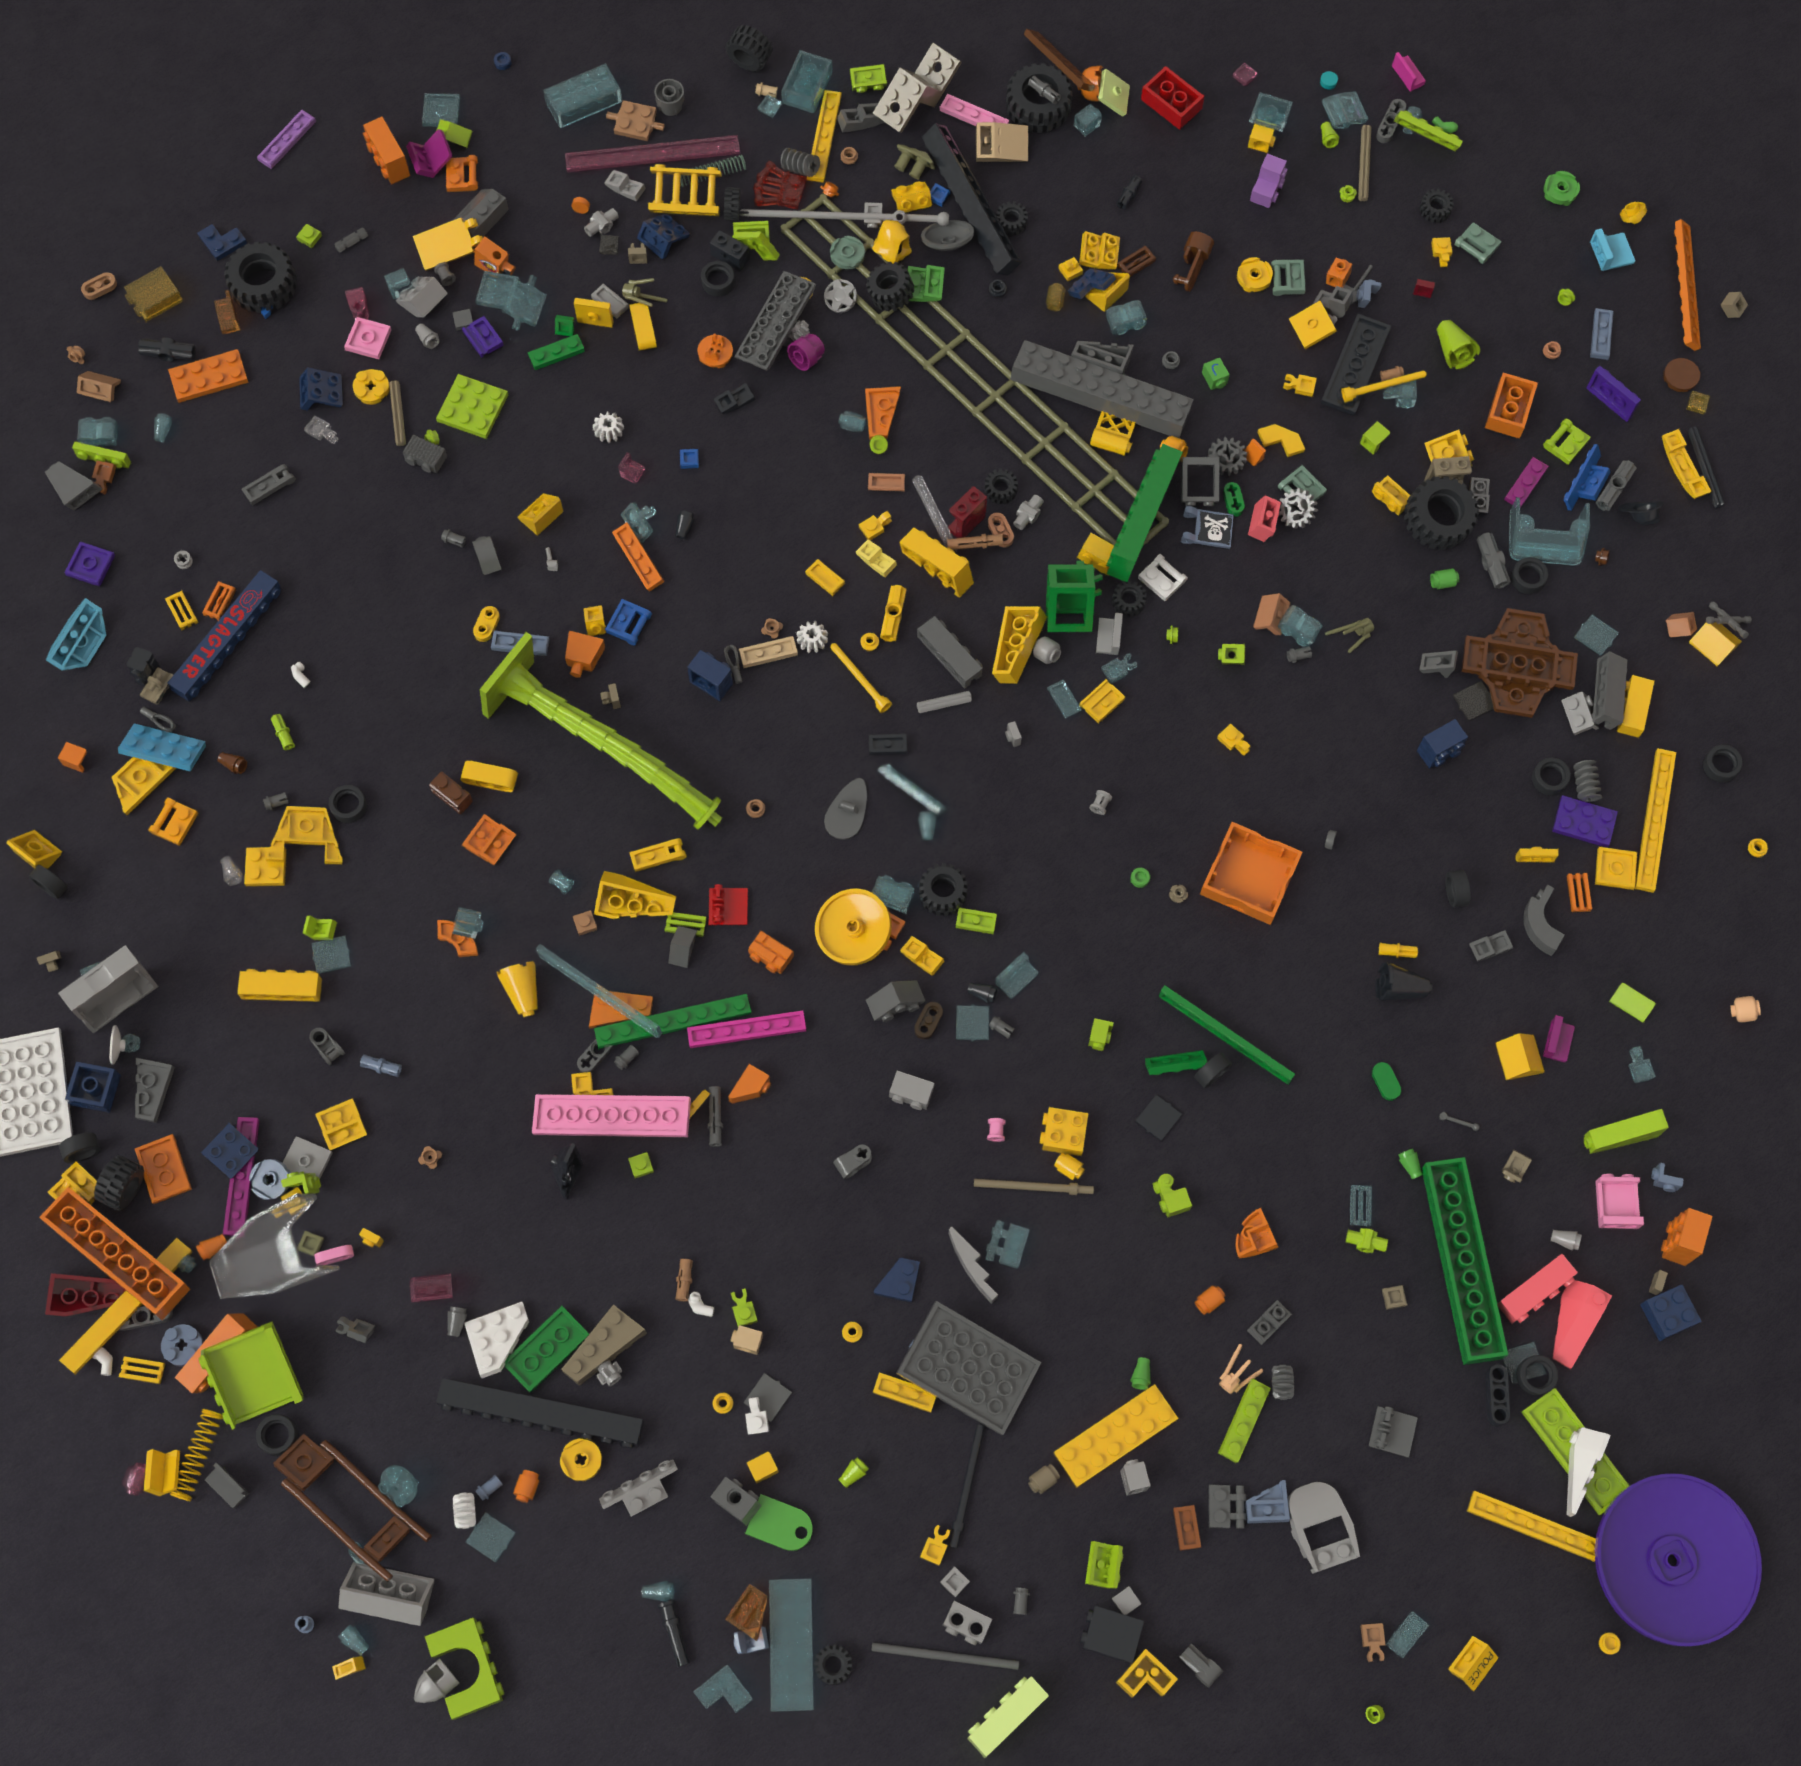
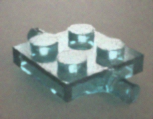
M530 275L528 284L514 279L504 303L502 312L515 318L512 326L515 330H519L521 322L535 327L547 294L534 287L537 277H534V275Z

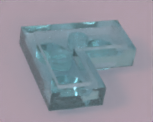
M728 1665L694 1691L706 1709L724 1696L737 1713L753 1700Z

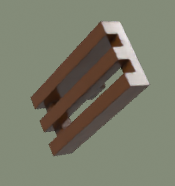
M1144 246L1118 262L1117 267L1121 268L1122 273H1128L1131 277L1154 263L1156 257L1147 246ZM1145 252L1147 253V254H1145L1144 256H1142V257L1136 259L1137 257H1139L1140 255L1144 254ZM1132 260H1134V262H1132L1131 264H1129L1128 266L1125 267V265H1126L1127 263H1129V262H1131Z

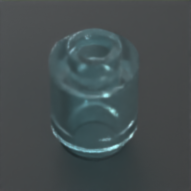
M845 411L844 414H840L838 424H841V428L857 433L858 431L863 432L866 418L860 414Z

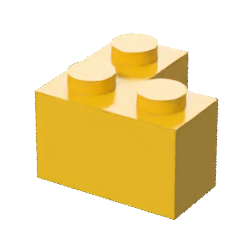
M1145 1649L1116 1683L1131 1698L1135 1696L1146 1682L1160 1696H1163L1178 1678Z

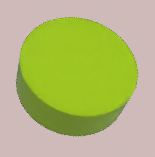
M882 435L873 436L870 440L871 450L876 454L884 453L888 448L887 439Z

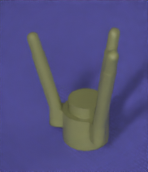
M654 278L629 280V284L625 283L623 286L622 294L625 299L650 307L653 306L652 303L638 297L662 302L668 301L665 298L640 293V287H637L636 284L654 282Z
M1365 618L1361 621L1359 620L1355 623L1327 631L1325 635L1343 631L1344 635L1353 631L1359 636L1362 635L1348 650L1351 653L1365 639L1371 637L1370 632L1374 631V625L1369 618Z

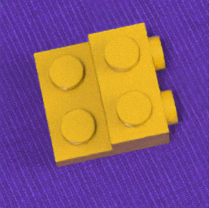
M1459 430L1425 443L1431 462L1433 459L1469 456L1472 466L1471 461L1474 458L1471 450L1467 451L1466 445H1468L1465 434L1461 435Z

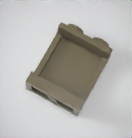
M1469 456L1433 459L1425 480L1435 476L1440 477V479L1442 476H1448L1450 480L1455 478L1459 480L1458 483L1462 484L1464 476L1472 472Z

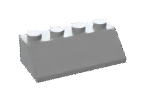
M353 1562L340 1588L339 1609L418 1626L421 1625L427 1612L434 1579L386 1569L393 1575L392 1579L387 1582L367 1564Z

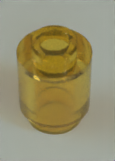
M1054 283L1048 287L1046 304L1047 308L1051 311H1060L1061 307H1063L1066 289L1062 284Z

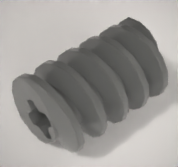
M786 148L781 155V165L786 171L813 177L820 168V159L816 155Z
M1584 760L1573 766L1576 778L1575 783L1577 785L1576 790L1578 792L1577 797L1581 801L1592 802L1602 799V795L1596 794L1601 792V788L1595 787L1600 785V781L1594 780L1599 778V774L1593 773L1598 770V767L1592 766L1597 761Z

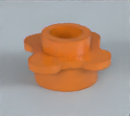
M826 182L824 186H820L824 190L823 193L829 197L839 196L837 192L839 188L835 184Z

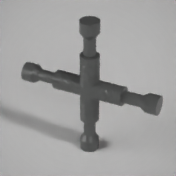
M1716 602L1710 603L1709 607L1717 612L1718 617H1707V624H1728L1734 631H1738L1743 639L1748 637L1749 633L1740 628L1739 623H1751L1752 618L1750 616H1744L1743 618L1740 616H1730L1723 609H1720Z

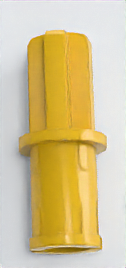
M1380 943L1379 955L1396 956V958L1399 956L1417 958L1418 948L1403 946L1400 943H1397V945Z

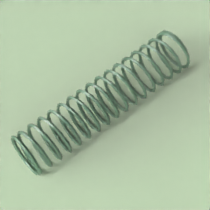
M741 154L740 158H741V161H742L744 170H746L745 160H744L743 155ZM738 156V158L736 157V159L738 161L740 171H742ZM731 157L730 160L727 158L726 161L723 159L722 162L719 160V163H717V162L715 161V166H714V167L716 168V164H717L719 170L721 171V169H720V163H721V165H722V167H723V170H724L725 176H726V172H725V169H724V162H725V164H726V166H727L728 174L730 175V171H729V168H728V161H729V163H730V166H731V169H732V173L734 174L731 159H732L733 162H734V165H735V168H736V172H738L737 167H736L735 157H734V159ZM682 175L687 186L685 175ZM681 176V178H680V183H681V185H682V187H683L684 184H683V179H682V176Z

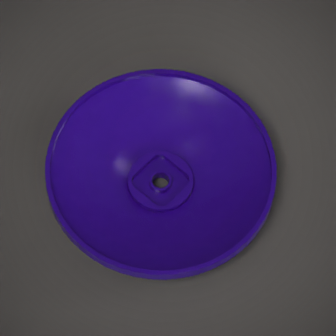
M1660 1474L1647 1477L1628 1486L1613 1499L1598 1527L1595 1541V1563L1601 1587L1616 1613L1640 1634L1654 1641L1672 1646L1703 1645L1716 1641L1732 1632L1746 1618L1753 1607L1759 1592L1762 1573L1759 1544L1749 1520L1740 1507L1726 1493L1713 1484L1683 1474ZM1670 1554L1674 1555L1677 1559V1564L1674 1567L1668 1563V1556Z

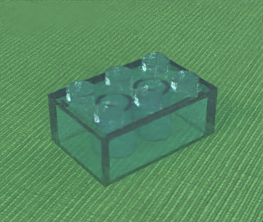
M800 50L782 88V104L815 113L832 75V60Z

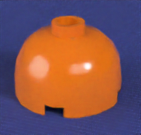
M1102 66L1088 67L1082 73L1095 85L1093 91L1083 90L1077 86L1078 90H1081L1083 97L1089 101H1099L1102 73L1100 69L1103 68Z

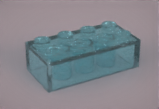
M606 63L543 90L545 102L560 128L622 102L621 89Z

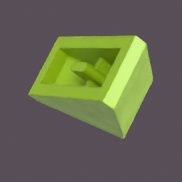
M440 119L437 130H443L446 140L467 148L472 130Z

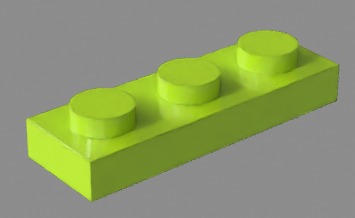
M74 442L72 447L76 456L82 460L89 459L95 462L97 460L116 465L117 468H129L131 464L127 453Z

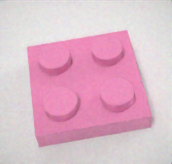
M357 317L344 348L346 351L379 359L390 335L391 327Z

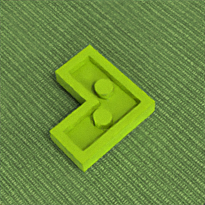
M760 231L735 232L733 235L734 239L749 246V249H755L763 260H777L780 255L768 241L765 234Z

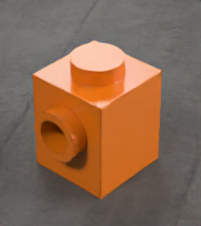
M1336 257L1327 273L1326 284L1343 288L1351 275L1352 263Z

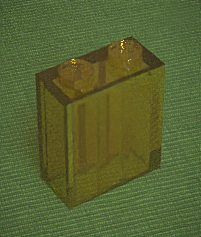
M161 266L124 287L127 293L124 295L130 305L134 304L135 307L133 309L138 317L142 316L145 322L183 301L179 291Z

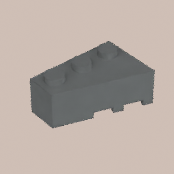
M1077 341L1072 357L1124 375L1131 360L1134 345L1128 344V347L1117 346L1116 343L1100 345V342Z

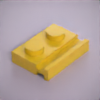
M1105 679L1080 702L1079 706L1083 707L1097 723H1100L1125 700V696Z

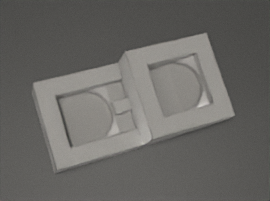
M615 170L612 171L605 181L607 187L634 201H637L646 189L643 183L631 180L628 174Z

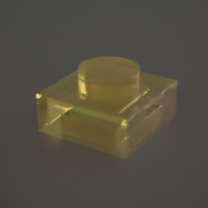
M1692 391L1687 410L1704 414L1710 396Z

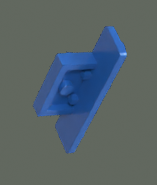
M1594 444L1592 449L1588 451L1584 464L1580 466L1579 473L1573 479L1569 492L1565 494L1564 502L1566 503L1567 510L1572 511L1579 497L1596 501L1611 473L1609 468L1596 465L1601 457L1597 444Z

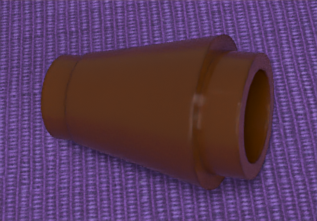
M224 752L218 756V762L234 774H242L247 768V761L242 756Z

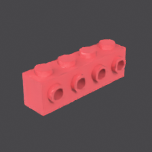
M1561 1254L1507 1295L1497 1305L1512 1324L1517 1320L1521 1323L1529 1317L1527 1313L1532 1308L1534 1311L1538 1310L1544 1305L1542 1300L1546 1297L1552 1299L1560 1292L1558 1290L1560 1286L1564 1285L1567 1287L1574 1282L1573 1276L1578 1272L1565 1256Z

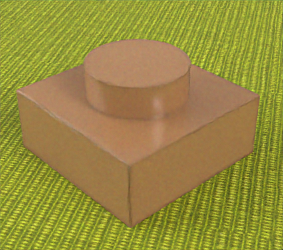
M591 910L573 916L579 936L597 930Z

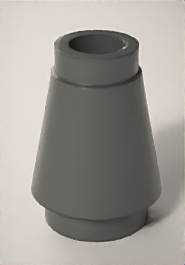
M450 1306L447 1335L460 1336L468 1315L466 1314L467 1309Z

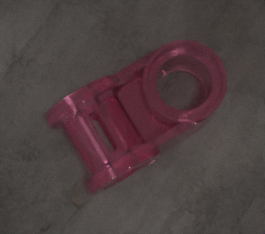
M363 287L346 290L345 295L354 320L357 317L368 319L369 312Z

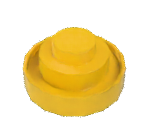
M1643 202L1627 204L1620 212L1622 221L1632 224L1639 223L1647 213L1646 205Z

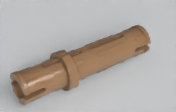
M981 534V536L947 539V548L952 550L976 547L985 549L987 546L1003 545L1002 534L987 536Z

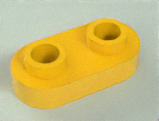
M487 606L483 608L473 628L474 636L480 642H486L491 639L499 622L500 615L495 607Z

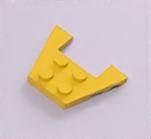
M287 806L276 835L272 840L271 847L266 854V862H283L284 844L325 845V864L342 865V857L327 809Z

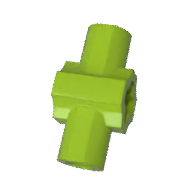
M1361 1228L1360 1232L1348 1229L1346 1236L1347 1243L1357 1245L1356 1249L1365 1253H1373L1374 1249L1385 1252L1388 1239L1377 1237L1378 1232L1367 1228Z

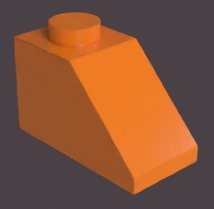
M749 1064L728 1096L729 1102L733 1104L760 1097L762 1093L768 1091L771 1085L770 1076Z

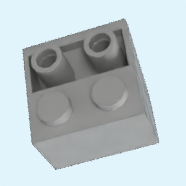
M418 276L412 280V285L408 289L406 288L399 293L400 297L396 302L414 316L425 317L448 293L435 277Z

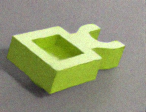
M742 1289L743 1297L740 1299L736 1298L735 1292L731 1293L733 1301L737 1304V1306L732 1308L738 1327L739 1325L746 1326L758 1322L752 1301L746 1302V1289Z

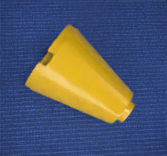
M534 961L526 962L527 966L524 967L523 965L516 964L497 972V976L519 1015L523 1014V1017L534 1015V1011L538 1009L536 966Z

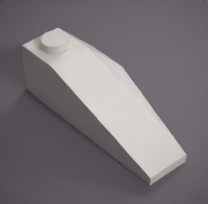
M1580 1428L1577 1432L1574 1431L1569 1440L1572 1444L1569 1452L1568 1516L1576 1515L1587 1490L1584 1485L1585 1483L1588 1484L1593 1478L1595 1472L1592 1467L1598 1460H1601L1611 1435L1586 1428Z

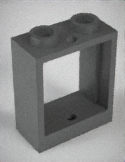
M1182 457L1181 503H1185V506H1196V503H1203V506H1214V503L1219 502V457ZM1187 466H1213V497H1187Z

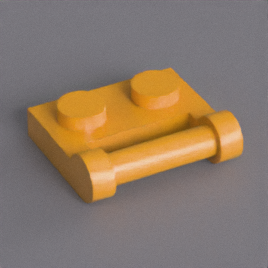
M167 797L164 802L165 806L154 825H151L148 831L180 846L196 819L198 812ZM173 808L176 811L163 831L160 828Z

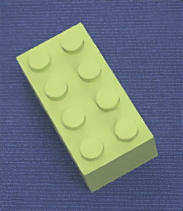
M1032 1676L1028 1680L1026 1677H1023L1014 1686L1017 1690L1013 1694L1008 1692L999 1701L1002 1705L997 1710L993 1707L983 1716L986 1719L985 1722L981 1725L977 1722L968 1731L970 1736L967 1739L984 1758L1049 1696Z

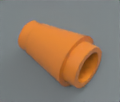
M223 1234L199 1242L196 1249L204 1261L207 1258L211 1259L228 1243Z

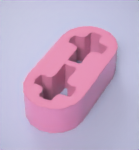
M344 1245L316 1253L314 1256L316 1265L324 1266L352 1258L354 1252L352 1245Z

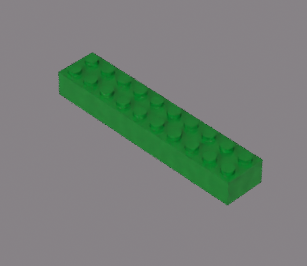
M1465 1157L1427 1162L1421 1169L1463 1365L1504 1359L1508 1356Z

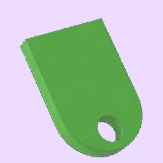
M760 1494L758 1502L762 1506L750 1520L745 1534L787 1551H796L806 1546L813 1532L809 1516L798 1508ZM800 1527H804L808 1532L804 1539H799L795 1535L796 1530Z

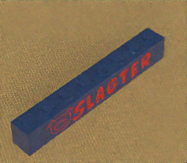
M261 570L257 573L167 682L173 692L189 702L198 695L204 683L211 679V675L222 666L223 660L227 655L234 651L236 644L244 639L250 627L257 623L259 616L266 612L273 599L279 596L282 589L277 580Z

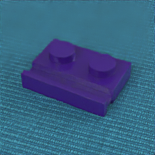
M485 316L470 323L468 327L462 328L463 333L481 358L486 353L489 354L503 346V341Z

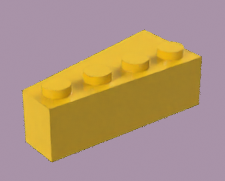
M913 528L899 542L903 554L918 566L924 565V568L932 577L937 575L942 581V585L947 589L952 587L955 590L954 594L960 598L973 585L969 561L965 557L955 554L951 548L944 547L937 539L933 540L928 537L924 531Z
M1005 607L992 672L999 683H1018L1047 618L1041 607Z

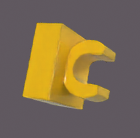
M1074 257L1059 264V270L1067 281L1083 274V269Z

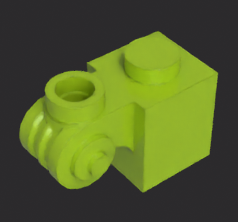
M1163 1174L1159 1177L1158 1181L1152 1183L1155 1193L1161 1196L1159 1204L1162 1212H1166L1167 1217L1189 1211L1192 1204L1186 1188L1172 1190L1173 1177L1169 1174Z

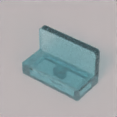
M1024 952L996 977L995 984L1011 999L1038 975V971L1028 962L1029 957Z

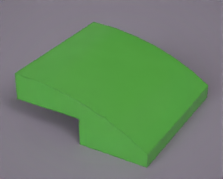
M927 265L926 268L908 266L907 270L915 289L914 293H912L913 298L909 299V301L929 302L941 300L944 267Z

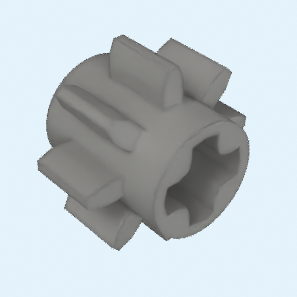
M798 320L788 337L795 341L801 336L810 333L809 325L804 320Z
M610 1360L606 1361L597 1369L599 1374L596 1376L602 1385L607 1383L609 1386H612L622 1378L619 1374L622 1372V1369L617 1362L612 1364Z

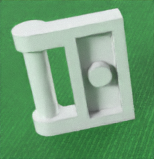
M1159 554L1138 575V579L1162 600L1166 601L1186 582L1188 577L1185 574L1179 573L1164 560L1165 557ZM1160 565L1177 581L1173 583L1157 567Z

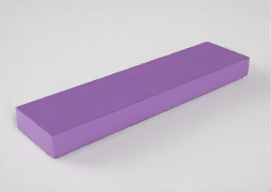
M301 110L257 156L258 161L272 169L316 122L315 118Z

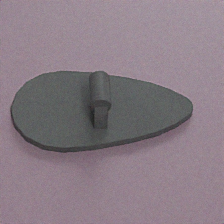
M857 778L847 784L834 799L825 814V828L836 839H850L861 829L867 803V790L863 779Z

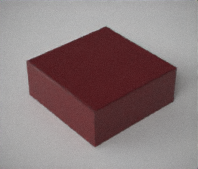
M1417 279L1413 294L1431 298L1435 282Z

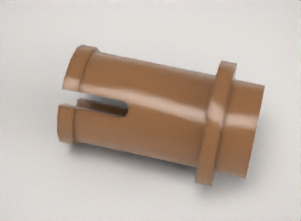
M1399 366L1386 371H1380L1381 381L1404 376L1403 368Z

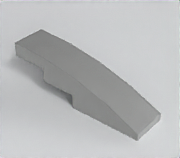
M951 1227L948 1234L963 1268L978 1290L992 1304L997 1299L998 1294L986 1283L989 1274L977 1263L980 1259V1254Z

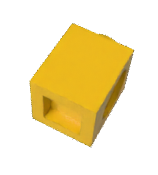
M1254 124L1248 148L1268 153L1269 147H1273L1276 139L1273 136L1274 129Z

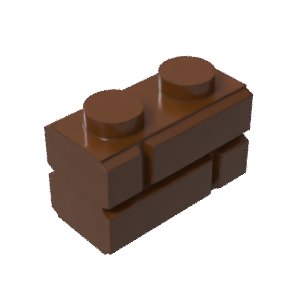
M440 772L429 784L432 793L460 815L473 802L470 793L462 789L460 785L443 772Z

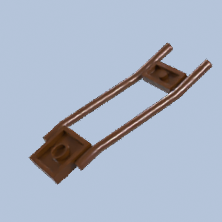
M303 1434L273 1463L274 1467L287 1477L282 1481L281 1485L387 1582L392 1579L393 1575L378 1562H381L410 1530H413L425 1542H428L432 1537L431 1534L402 1511L326 1440L319 1447ZM335 1459L395 1515L363 1549L303 1493Z

